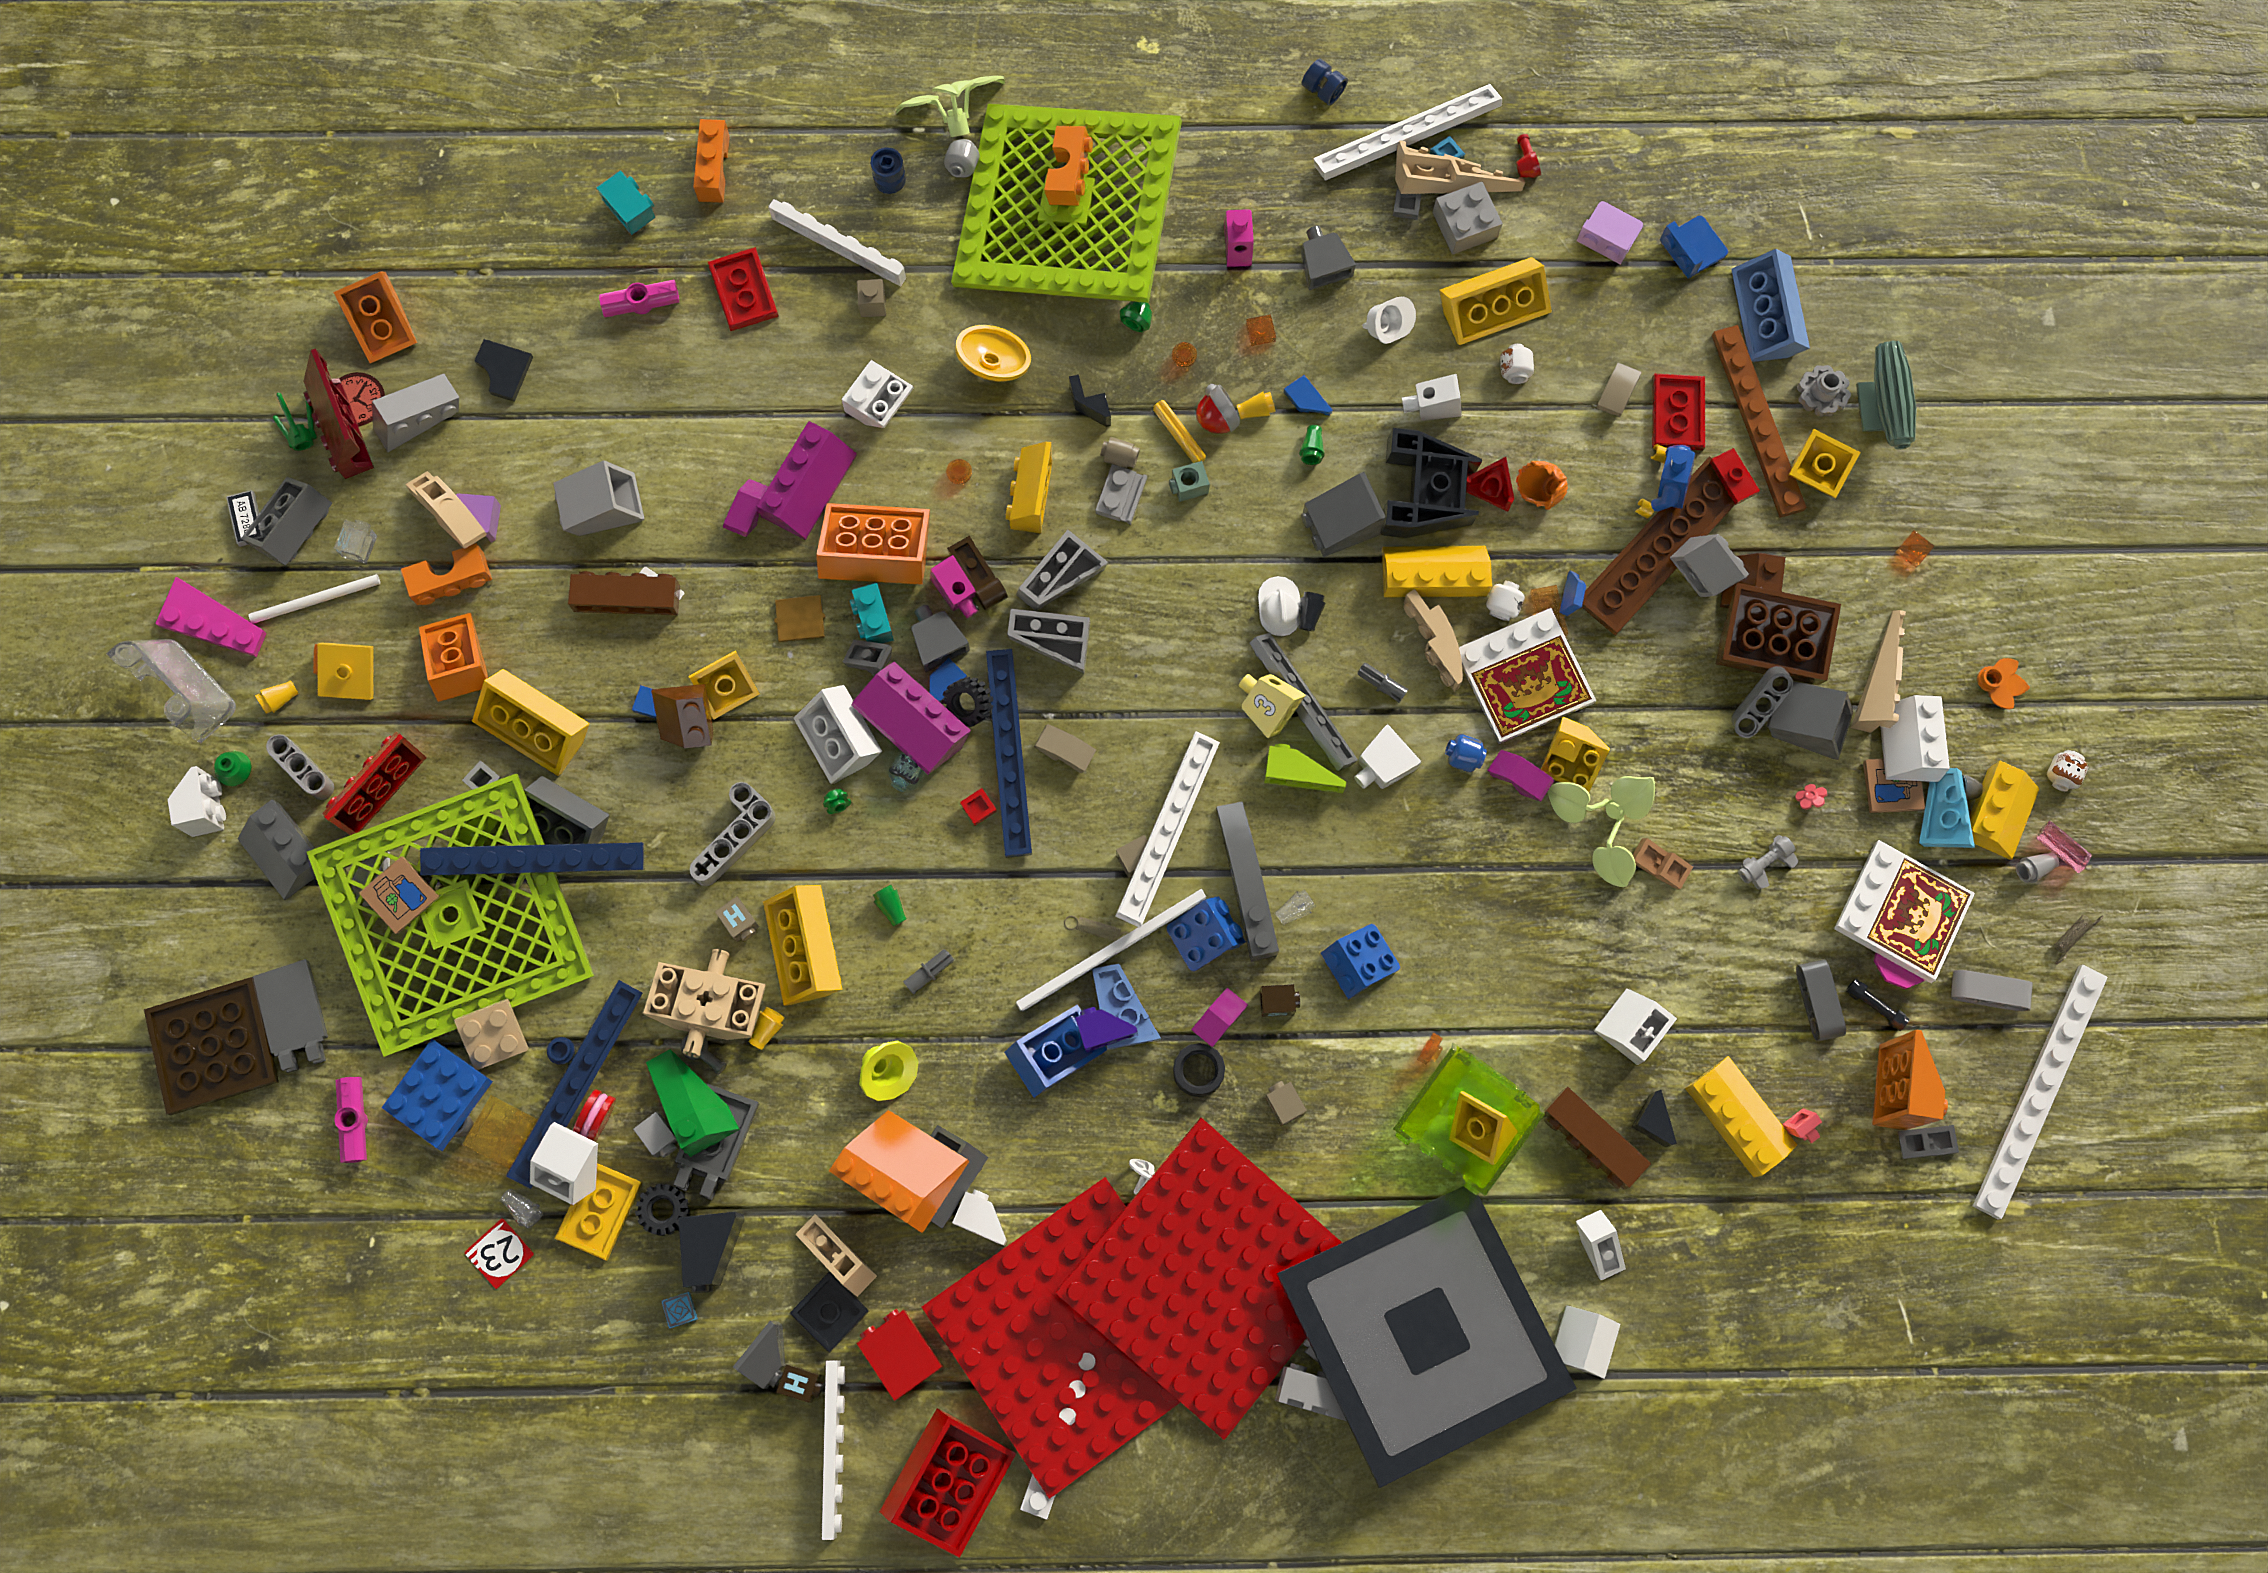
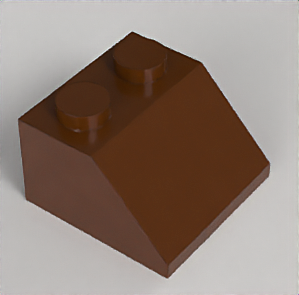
M1765 553L1737 556L1742 560L1744 568L1749 574L1737 583L1782 592L1786 557ZM1736 584L1722 591L1720 607L1729 608Z
M705 684L652 689L651 692L661 740L683 748L712 745L714 729Z

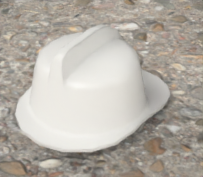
M1396 297L1383 304L1376 305L1370 309L1367 315V322L1362 324V327L1368 329L1370 335L1379 339L1380 342L1384 344L1391 343L1405 337L1414 327L1416 320L1414 305L1406 297Z
M1277 576L1269 578L1263 582L1259 589L1258 600L1261 624L1272 635H1290L1300 624V594L1298 587L1286 577Z

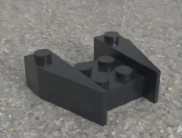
M1392 428L1387 439L1386 463L1412 466L1410 503L1387 500L1383 508L1386 518L1380 535L1410 538L1471 526L1479 515V511L1465 509L1467 473H1475L1481 465L1482 459L1421 431Z

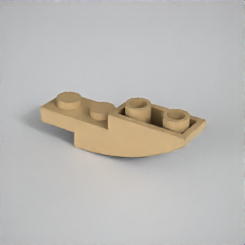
M427 471L405 484L408 491L435 516L438 524L464 549L487 535L467 507L438 476L433 477Z
M1414 589L1406 594L1403 602L1404 610L1410 618L1414 617L1417 621L1422 636L1430 640L1424 649L1426 651V659L1432 666L1436 665L1441 672L1440 678L1447 687L1451 686L1455 692L1462 683V661L1454 631L1441 607L1437 605L1430 610Z

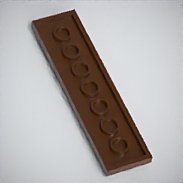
M1710 456L1692 474L1683 508L1669 507L1658 511L1585 590L1581 608L1613 635L1616 636L1677 569L1670 557L1691 537L1707 536L1735 506L1734 501L1710 464L1712 459Z

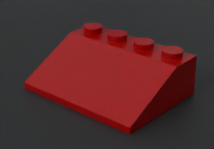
M395 732L392 736L385 738L379 751L363 763L361 771L345 783L343 791L327 803L326 809L322 814L328 821L349 835L361 832L427 757L400 733Z
M936 1408L879 1512L891 1523L960 1558L1017 1453Z

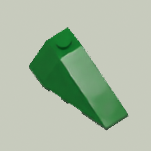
M671 1049L646 1062L672 1131L680 1148L691 1157L740 1130L729 1106Z

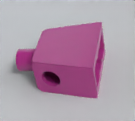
M1249 209L1228 210L1225 213L1224 219L1227 267L1252 266L1254 244L1252 212ZM1243 245V251H1237L1234 248Z
M953 555L931 568L930 580L952 611L960 608L966 619L980 611L973 601L976 591ZM956 589H959V590H961L963 593L960 594V595H957V594H955L953 591L956 590Z

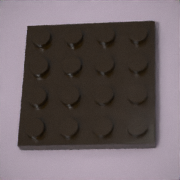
M253 977L144 1009L166 1115L171 1116L279 1083Z

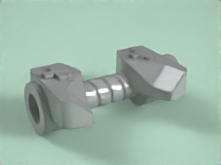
M1776 836L1774 842L1769 845L1770 851L1757 860L1752 857L1751 859L1746 858L1743 861L1738 874L1745 883L1749 884L1752 881L1759 890L1768 887L1769 882L1764 868L1773 863L1774 860L1778 859L1790 868H1794L1797 865L1798 859L1793 853L1795 846L1786 836Z

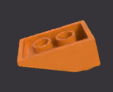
M380 271L333 292L370 364L417 343L400 300L386 272Z
M471 613L419 627L427 679L437 701L440 702L481 690L484 680L488 678Z

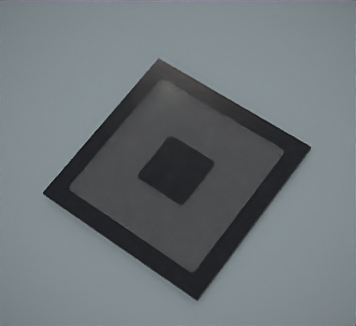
M1472 1182L1277 1273L1279 1281L1378 1488L1577 1389Z

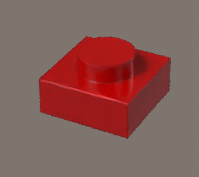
M982 788L960 802L961 807L974 826L997 812V809Z

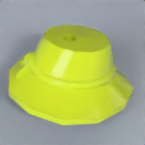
M893 1041L883 1043L881 1046L868 1050L862 1058L859 1082L864 1094L877 1101L894 1099L908 1091L917 1077L919 1063L913 1049L904 1043Z

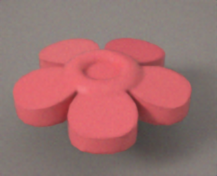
M1809 784L1805 786V791H1798L1795 796L1796 800L1800 802L1801 808L1808 810L1812 805L1817 808L1822 807L1825 804L1824 797L1827 796V791L1823 787L1816 789L1814 784Z

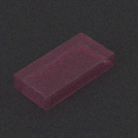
M2050 820L2042 827L2036 838L2077 873L2086 868L2092 857L2091 853Z

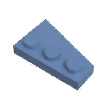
M1114 964L1093 968L1092 972L1099 1009L1136 1026L1138 1036L1108 1045L1107 1050L1161 1040L1120 965Z

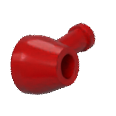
M1522 134L1517 138V142L1524 155L1516 162L1518 174L1522 178L1541 176L1539 161L1535 151L1532 150L1528 134Z

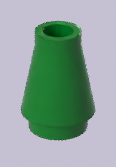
M1318 425L1307 427V432L1299 452L1301 460L1305 464L1317 465L1321 463L1325 456L1322 428Z
M892 885L873 894L874 904L891 922L893 927L907 919L898 890H894Z

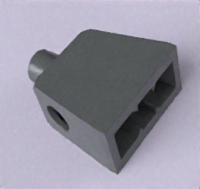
M1320 226L1309 228L1306 231L1309 240L1303 243L1301 250L1308 289L1312 290L1353 277L1356 267L1355 261L1338 234L1333 232L1323 235Z
M923 605L915 610L914 613L919 622L914 624L911 629L925 672L942 665L948 658L952 660L970 651L969 642L945 611L933 615L928 605Z

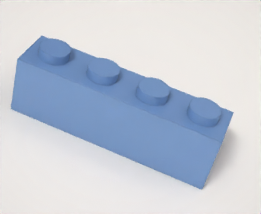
M1774 249L1732 268L1739 310L1751 361L1788 358L1810 349L1791 256L1778 249Z

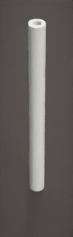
M377 574L250 613L249 619L252 624L379 585L380 579Z

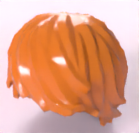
M1531 461V463H1527L1526 466L1518 470L1519 475L1516 477V483L1519 487L1517 489L1525 501L1536 504L1537 507L1545 506L1546 510H1550L1564 499L1568 489L1567 477L1556 465L1545 461Z

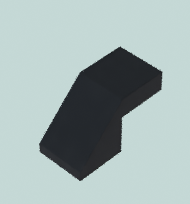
M1079 374L1069 376V388L1075 410L1105 427L1111 426V414L1105 393L1085 397Z

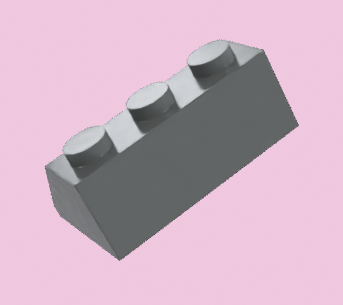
M286 477L241 537V540L275 562L286 566L288 562H291L296 557L297 550L302 543L312 536L313 529L317 523L327 516L332 502L309 484ZM257 524H259V530L262 532L263 538L255 540L248 537Z
M543 776L524 789L544 845L598 844L603 837L610 816L608 813Z
M273 799L250 815L237 839L282 898L287 900L316 878L307 855V851L313 850L315 847L286 809Z
M937 1125L930 1136L969 1160L964 1171L931 1219V1222L943 1228L989 1157L968 1142Z

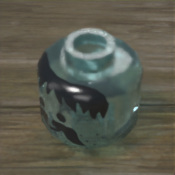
M904 753L897 755L887 772L892 781L891 785L901 792L916 790L926 775L917 763Z

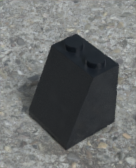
M734 1211L679 1218L683 1287L691 1288L692 1293L713 1292V1286H721L744 1223L743 1214Z

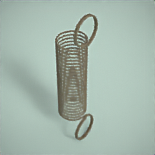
M2103 915L2092 925L2083 919L2086 916H2081L2055 943L2056 946L2058 945L2064 950L2062 953L2065 952L2056 961V965L2067 957L2066 953L2092 926L2094 927L2103 919Z
M1079 918L1080 923L1081 920L1083 923V932L1086 931L1085 925L1087 922V931L1088 933L1089 931L1091 933L1090 927L1092 924L1093 935L1094 933L1096 935V926L1100 937V931L1102 928L1105 939L1106 930L1107 933L1109 930L1110 935L1111 932L1112 935L1114 932L1115 937L1116 934L1117 937L1118 934L1119 937L1121 935V928L1117 929V927H1112L1111 925L1109 926L1107 924L1105 925L1104 923L1100 924V922L1097 921L1093 922V920H1088L1087 918ZM1079 923V926H1078V924H1077V926L1075 927L1076 930H1077V927H1078V930L1080 931V929H1081L1080 923Z

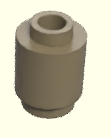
M1110 437L1109 442L1104 441L1100 456H1104V462L1126 469L1128 467L1135 468L1140 448L1134 447L1133 443Z

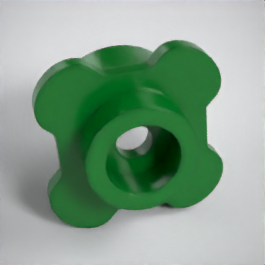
M835 789L825 795L823 806L828 808L826 810L828 814H834L844 811L852 802L851 799H847V792H844L842 789Z

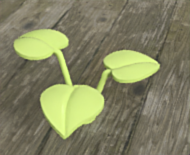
M986 76L973 80L953 82L951 85L943 84L932 88V91L950 94L953 109L947 111L948 116L938 100L939 96L937 95L918 96L907 100L897 106L896 114L904 107L918 106L926 103L937 106L944 123H948L950 137L970 133L967 118H969L970 91L977 86L993 81L1005 84V79L1003 76ZM965 89L963 112L962 108H957L955 96L959 97Z
M1621 777L1611 786V799H1604L1602 802L1594 805H1588L1590 794L1578 784L1561 782L1551 785L1547 792L1551 805L1556 814L1564 821L1570 823L1580 822L1586 817V810L1592 811L1603 806L1606 807L1607 815L1617 820L1607 841V848L1598 847L1593 853L1592 861L1595 870L1605 881L1615 886L1627 887L1636 870L1635 859L1626 848L1621 846L1612 847V842L1625 815L1630 819H1641L1651 810L1655 796L1654 778Z

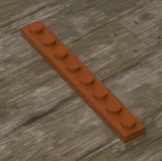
M1735 325L1714 331L1712 334L1713 341L1778 515L1781 518L1803 512L1807 508L1797 480L1789 476L1792 467L1739 326Z

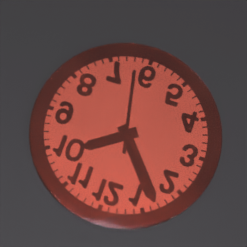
M362 372L349 373L340 377L339 379L342 382L358 426L372 422V401L385 396L381 383L375 377Z

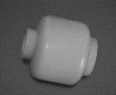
M967 139L953 141L949 145L944 158L945 168L955 177H969L976 168L980 157L979 151L974 143Z

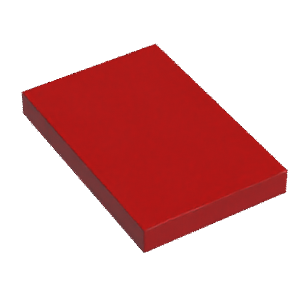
M756 247L708 261L730 331L779 317Z
M1654 373L1652 388V448L1658 444L1665 448L1686 445L1691 450L1703 451L1705 449V376Z

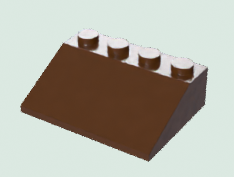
M1736 583L1720 637L1715 664L1765 674L1772 667L1780 666L1789 673L1792 680L1819 686L1828 680L1841 604Z

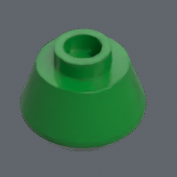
M1130 301L1120 309V320L1125 326L1136 332L1149 330L1152 311L1147 302Z
M240 751L225 752L217 757L214 764L216 778L226 786L242 784L248 779L252 769L250 759Z

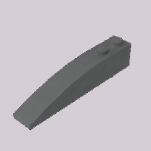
M1243 802L1217 806L1216 809L1250 962L1277 957L1279 948Z

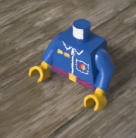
M1658 444L1654 445L1653 449L1657 450V452L1650 458L1660 463H1665L1658 497L1652 500L1651 503L1642 498L1638 502L1640 508L1635 511L1636 513L1645 518H1650L1654 511L1658 512L1669 507L1683 508L1695 460V452L1690 447L1677 445L1665 448Z

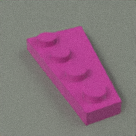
M175 577L155 623L161 628L257 657L267 634L261 628L178 577Z

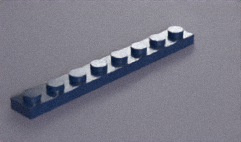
M1012 649L986 651L989 688L991 690L990 697L993 696V701L991 702V705H993L992 720L1005 857L1032 855L1013 651Z
M643 842L420 848V875L645 870Z
M620 980L617 981L507 1172L506 1177L530 1189L533 1187L530 1184V1164L533 1155L551 1124L555 1122L565 1128L569 1124L643 994L641 991Z

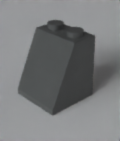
M1365 472L1359 473L1306 502L1301 514L1304 526L1306 528L1310 527L1313 534L1311 539L1316 551L1320 550L1323 557L1379 536L1386 518Z
M1793 681L1791 692L1769 717L1767 727H1769L1773 738L1839 760L1853 716L1848 693Z

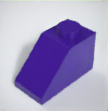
M1095 1007L1080 1011V1016L1075 1017L1086 1052L1138 1036L1136 1026L1102 1009L1096 1011Z

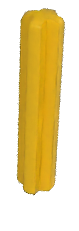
M1164 400L1156 403L1153 406L1154 412L1193 463L1203 462L1206 459L1205 453Z

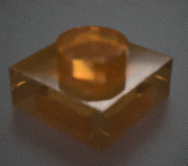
M1271 314L1246 319L1251 346L1276 342V333Z
M1913 530L1896 550V553L1914 567H1917L1934 548V545Z
M1433 1033L1427 1040L1417 1060L1425 1065L1431 1059L1436 1061L1443 1050V1047L1440 1046L1443 1038Z

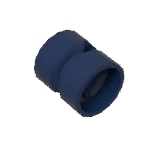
M1319 58L1306 71L1301 85L1312 94L1317 92V97L1330 106L1337 101L1345 90L1348 78L1337 70L1332 72V67Z
M888 147L874 152L870 164L875 186L879 191L886 194L900 191L906 181L901 154L897 150Z

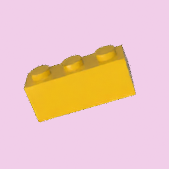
M1046 441L1021 448L1020 457H1015L1014 472H1017L1016 481H1011L1010 496H1013L1012 505H1007L1006 520H1010V528L1012 530L1034 533L1042 532L1053 463L1051 442Z
M1998 761L1988 768L1982 783V794L1975 800L1969 817L1974 844L2012 860L2038 795L2039 787L2025 771L2003 761Z

